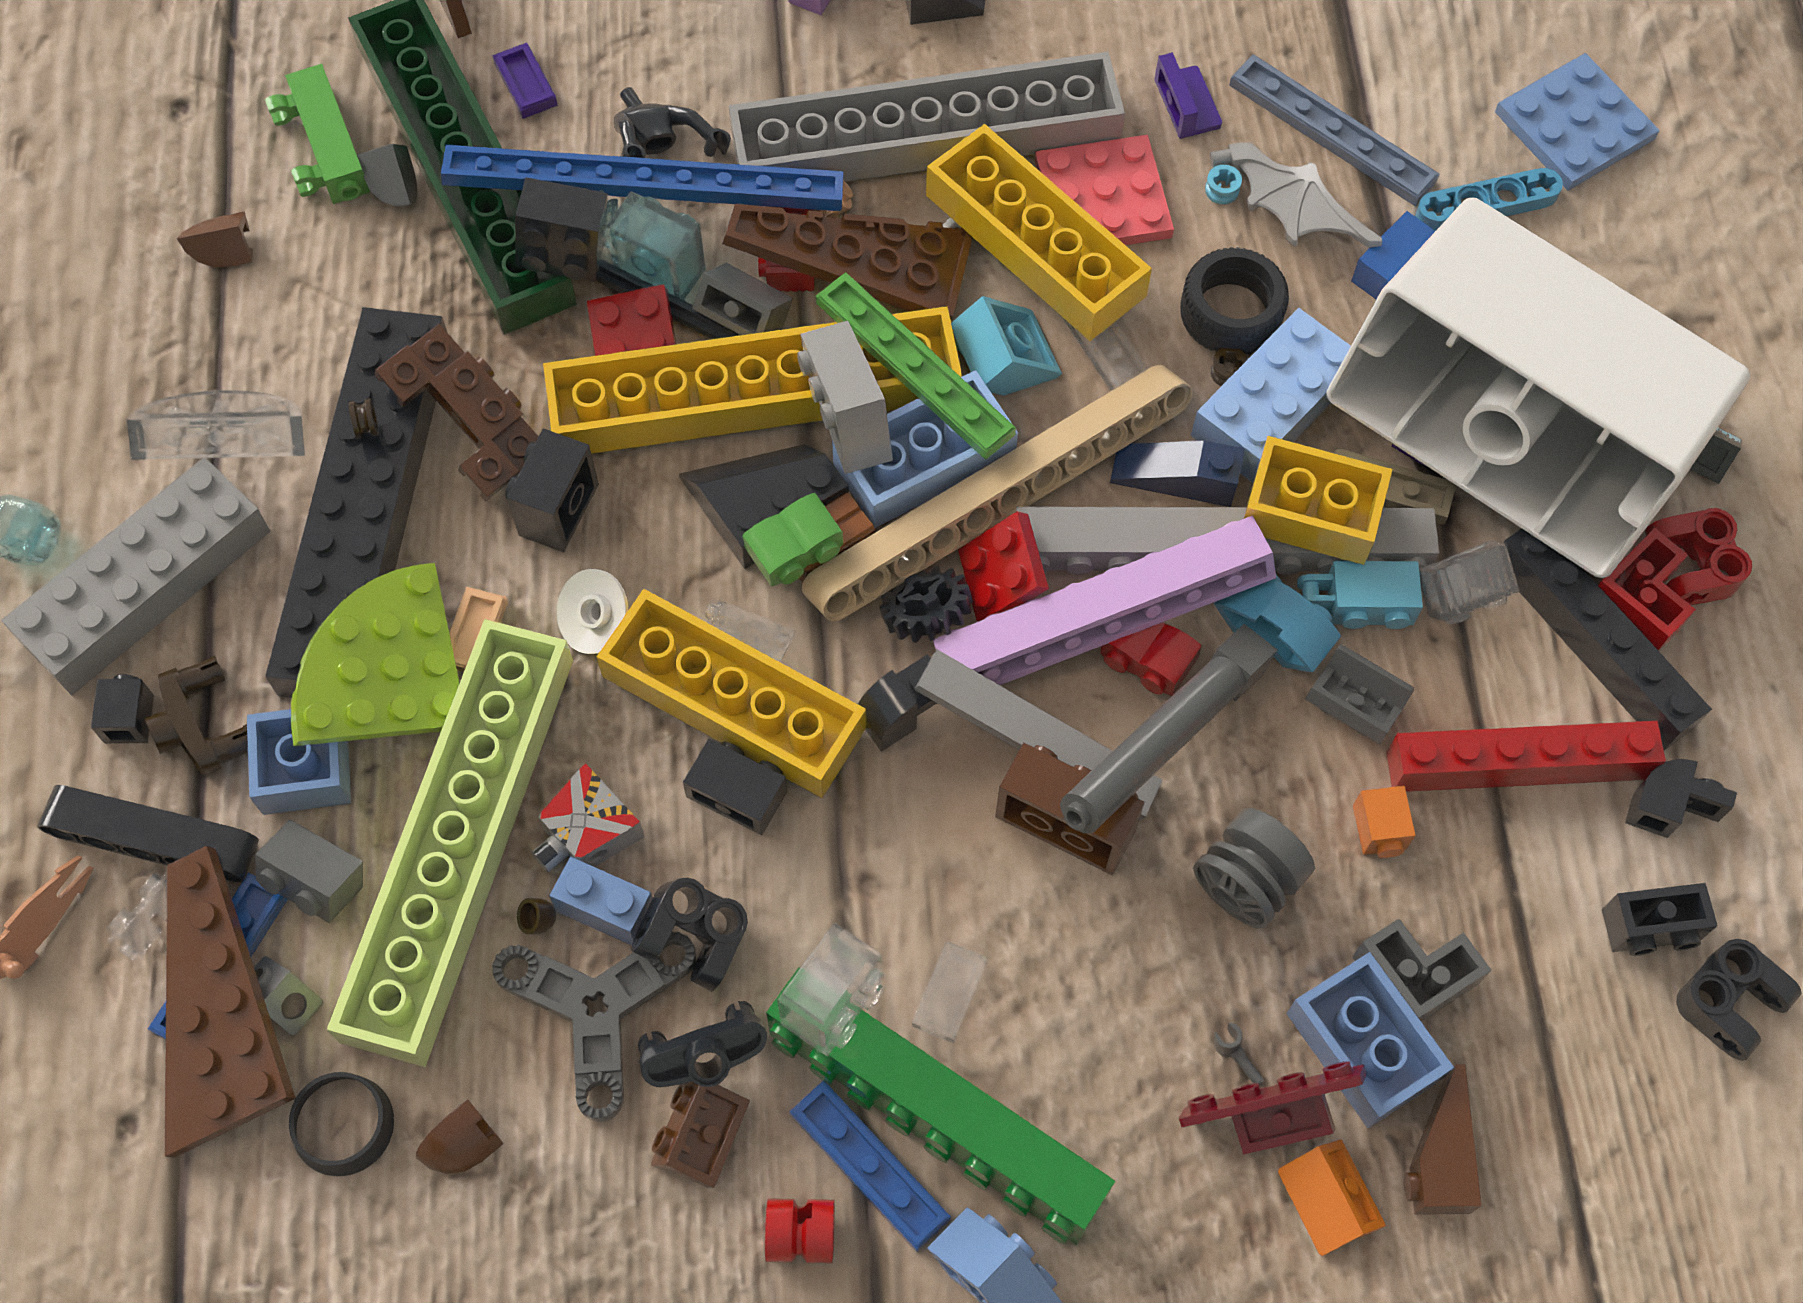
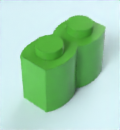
M816 493L800 498L779 514L764 519L742 535L745 549L771 587L780 583L787 585L796 581L804 573V568L807 565L830 561L839 553L840 547L843 545L842 530Z

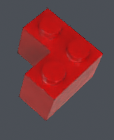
M1654 528L1598 586L1654 647L1660 651L1678 633L1696 609L1665 584L1675 574L1688 554Z

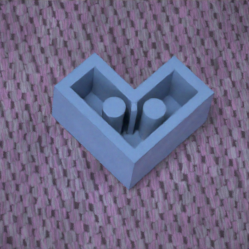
M967 1207L927 1248L948 1276L974 1296L979 1303H1062L1053 1291V1288L1057 1285L1055 1279L1038 1263L1034 1265L1030 1260L1035 1255L1031 1247L1016 1233H1013L1010 1238L1007 1237V1231L990 1214H987L983 1219Z

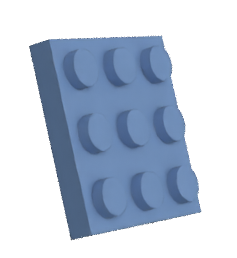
M1586 53L1500 101L1495 110V113L1539 161L1546 168L1552 169L1560 175L1563 186L1567 191L1654 141L1660 131Z

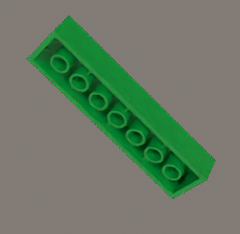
M798 967L766 1012L770 1036L774 1038L771 1043L779 1051L790 1058H794L796 1054L811 1063L809 1069L818 1078L828 1084H832L834 1080L838 1081L849 1089L847 1096L856 1104L866 1110H870L874 1106L886 1114L885 1122L894 1130L906 1137L912 1132L926 1142L924 1149L933 1157L944 1163L951 1159L965 1168L963 1175L971 1183L983 1190L991 1186L1004 1195L1002 1202L1009 1209L1023 1217H1026L1029 1212L1044 1223L1042 1230L1062 1244H1066L1068 1240L1075 1245L1079 1243L1116 1182L1104 1172L800 967Z

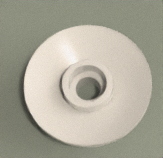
M586 569L573 575L563 586L557 602V622L563 638L567 640V643L572 648L585 654H598L628 612V601L622 585L613 575L599 569Z

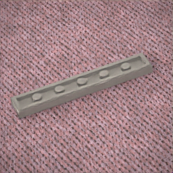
M938 649L931 657L914 689L1020 750L1023 742L1032 747L1035 745L1044 746L1053 751L1059 760L1073 767L1075 765H1082L1090 770H1093L1112 752L1109 748ZM1155 775L1135 792L1138 795V799L1145 802L1139 820L1146 817L1163 781Z

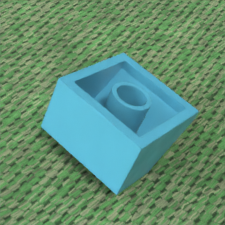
M982 296L951 323L957 349L964 356L970 371H977L991 393L1005 396L1056 379L1062 374L1031 309Z

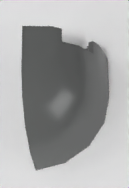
M389 144L357 155L364 173L363 177L370 191L382 202L394 206L415 203L417 198V181L407 146Z

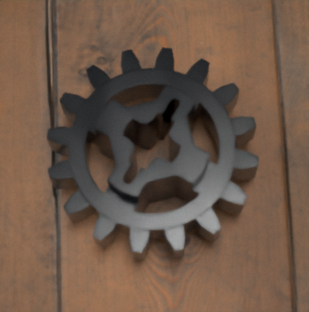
M935 566L931 572L925 573L922 570L919 573L910 575L904 579L903 583L891 589V593L883 594L881 596L883 604L879 606L889 633L896 632L899 640H903L908 635H911L913 643H917L922 636L927 635L930 641H934L939 633L951 634L950 626L952 624L962 626L964 624L962 615L971 614L972 612L970 603L973 602V598L963 574L956 576L953 568L941 573L940 567Z

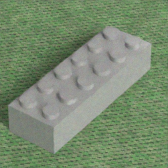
M203 457L1 621L72 696L271 531L259 509L211 462Z

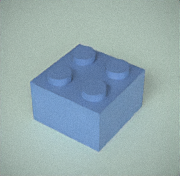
M291 709L247 715L249 797L263 815L351 803L348 741L293 746Z

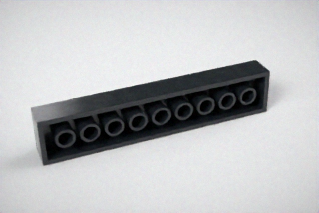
M362 307L265 675L279 697L292 698L301 667L300 662L306 648L320 625L334 609L361 586L396 569L436 400L431 396L427 388L402 407L397 402V396L384 381L379 382L375 377V370L407 344L409 346L414 344L436 325L440 324L447 332L442 316ZM371 398L377 416L379 435L372 436L371 433H365L363 438L357 439L351 423L349 402L355 401L356 404L361 405L365 402V399Z

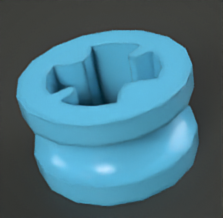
M1218 165L1212 168L1207 176L1205 185L1207 197L1217 204H1229L1236 200L1242 184L1240 172L1230 165ZM1226 181L1225 185L1227 186L1230 183V187L1221 188L1222 184L1217 185V182Z

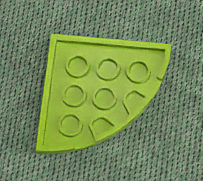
M435 563L401 568L371 580L344 599L320 625L301 659L296 689L292 695L291 729L293 746L442 731L460 683Z

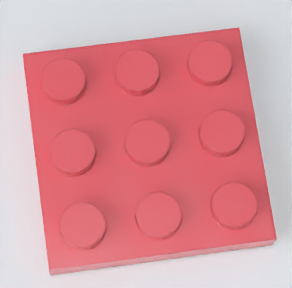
M1148 134L1035 152L1036 168L1123 244L1131 245L1173 237L1174 227Z

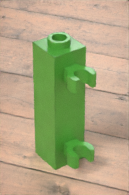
M318 64L285 75L292 94L286 96L282 94L267 97L265 101L275 126L285 125L294 117L300 115L313 149L317 165H301L291 170L300 196H310L316 193L319 188L326 186L332 203L336 204L370 193L323 65Z

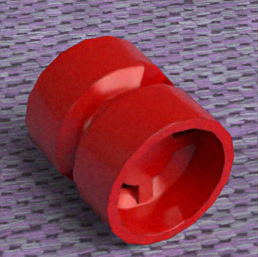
M768 1198L765 1224V1261L792 1263L798 1255L803 1256L806 1263L833 1264L835 1200L808 1199L804 1206H798L794 1199Z

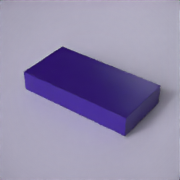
M527 42L492 55L494 64L523 119L558 106L556 96Z

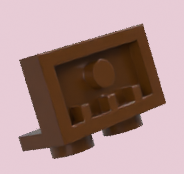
M694 1082L680 1084L671 1100L670 1107L673 1109V1113L667 1127L663 1126L654 1139L652 1152L655 1155L651 1165L658 1169H669L704 1187L714 1188L750 1100L720 1085L703 1087Z

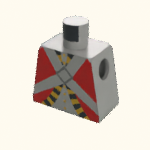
M585 763L540 813L538 818L549 838L531 853L547 872L551 871L566 857L570 858V856L595 867L644 837L640 821Z

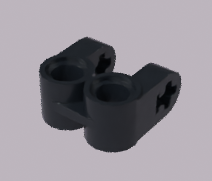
M688 877L676 879L663 884L655 892L634 937L631 951L653 962L665 947L674 926L694 935L704 944L693 967L690 979L692 982L712 992L723 980L748 924L747 913L736 900L722 898L705 889L695 879ZM677 890L685 894L688 900V907L684 914L679 913L673 906L672 899ZM716 911H720L726 918L727 926L723 934L718 933L712 925L713 914Z
M1733 939L1726 942L1707 957L1705 963L1687 984L1680 988L1676 998V1005L1682 1017L1722 1051L1737 1060L1744 1061L1760 1045L1761 1037L1745 1019L1732 1009L1738 998L1747 989L1770 1009L1785 1013L1799 999L1802 991L1798 983L1790 975L1764 955L1754 944L1747 940ZM1726 959L1732 960L1738 965L1740 975L1733 973L1728 968ZM1699 990L1707 992L1712 997L1713 1007L1708 1006L1700 999Z

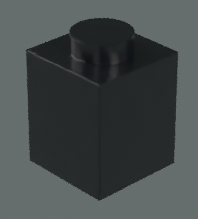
M120 674L114 676L113 679H97L91 729L104 744L148 743L149 729L144 718L152 715L153 693L142 679L133 675Z

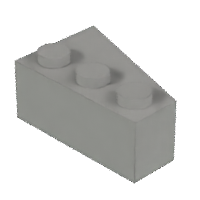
M849 321L801 333L803 351L797 352L799 366L803 376H810L808 381L815 403L819 402L824 425L830 431L844 473L848 474L893 461L885 398Z

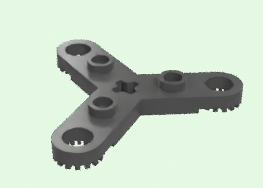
M672 931L663 948L664 950L670 945H679L686 951L685 960L676 967L665 966L660 960L661 953L652 962L633 952L595 978L521 945L508 946V948L500 950L501 952L495 956L492 972L496 982L503 990L573 1022L575 1097L581 1113L589 1120L595 1122L608 1121L621 1110L624 1102L621 1019L692 971L696 963V952L692 941L686 935ZM516 958L526 960L529 967L525 977H521L520 980L516 979V981L504 977V968L509 961ZM599 996H603L604 1005L608 1008L605 1013L597 1012L594 1017H590V1011L585 1005L586 1001H596ZM605 1085L612 1090L613 1099H611V1103L606 1108L594 1109L588 1105V1093L595 1086Z

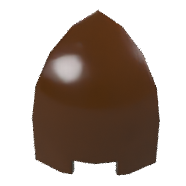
M245 211L203 221L185 230L177 238L185 253L197 262L211 267H232L252 262L253 249L248 247L244 232L250 231Z
M467 1099L430 1131L416 1151V1159L430 1170L441 1173L465 1172L483 1162L504 1143Z

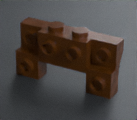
M438 324L411 346L407 344L375 370V377L379 382L384 381L397 396V402L402 407L428 388L431 396L479 449L459 465L458 471L463 477L467 475L481 491L480 496L486 502L505 487L514 475H519L524 465V455L528 445L532 441L536 442L539 436L522 418L523 413L519 410L522 408V404L516 395L508 388L502 390L492 379L495 374L488 363L481 357L475 359L469 351L464 352L445 329Z

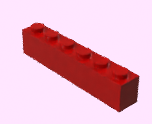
M1658 721L1397 733L1386 752L1391 787L1405 786L1406 792L1645 780L1656 767L1666 762Z

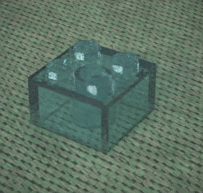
M631 191L606 225L613 265L654 286L664 284L668 293L682 300H685L706 270L700 224L688 214H678L663 207L659 201L652 197H643Z

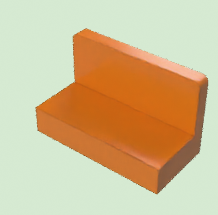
M1342 1139L1317 1146L1278 1169V1174L1321 1256L1329 1254L1353 1240L1372 1234L1386 1226Z

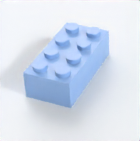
M1298 308L1197 411L1191 436L1197 441L1204 440L1244 448L1240 474L1254 483L1267 436L1294 442L1331 404L1327 398V389L1351 345Z
M976 370L961 377L1011 423ZM918 398L887 414L893 461L845 474L832 441L833 465L847 482L849 491L861 510L872 522L874 528L931 500L1016 449L1018 431L1016 430V435L985 460Z

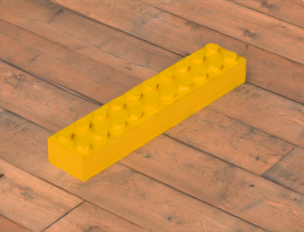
M948 306L892 314L953 371L962 377ZM837 322L543 363L551 431L588 444L592 454L822 421L819 402H814L808 381L810 376H803L797 352L803 351L801 333L834 325ZM859 344L885 398L886 411L896 410L918 399L914 393Z

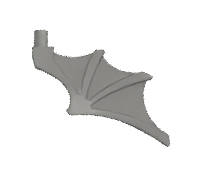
M1253 143L1230 144L1228 149L1210 152L1212 168L1218 165L1231 164L1238 171L1244 170L1251 185V193L1247 199L1249 210L1253 211L1258 207H1263L1276 215L1285 228L1286 239L1294 247L1297 246L1298 237L1320 231L1351 235L1367 247L1382 245V238L1359 222L1335 201L1322 183L1314 163L1309 162L1300 167L1281 165L1268 158Z

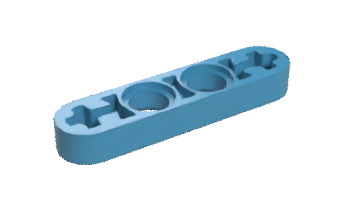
M1538 168L1425 194L1420 199L1415 217L1436 231L1457 209L1462 199L1473 197L1481 200L1505 216L1547 208L1557 201L1563 187V181L1554 170ZM1500 190L1511 191L1515 194L1517 200L1513 202L1503 201L1499 198L1497 192Z

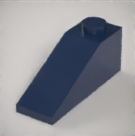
M1204 440L1129 444L1116 452L1110 483L1231 507L1238 486L1244 448Z

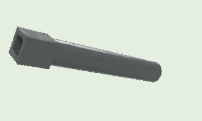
M1243 624L1217 648L1212 659L1062 798L1060 807L1065 822L1071 828L1082 833L1095 832L1231 700L1236 702L1263 676L1278 649L1247 625Z

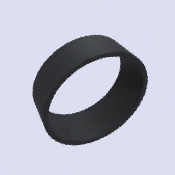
M348 1072L328 1073L311 1081L297 1095L289 1115V1132L298 1155L311 1169L328 1176H348L371 1166L386 1150L394 1129L393 1108L383 1089L367 1078ZM343 1079L357 1080L372 1092L377 1103L378 1122L372 1138L362 1150L346 1159L327 1161L315 1158L301 1147L297 1139V1121L303 1105L316 1090L330 1082Z

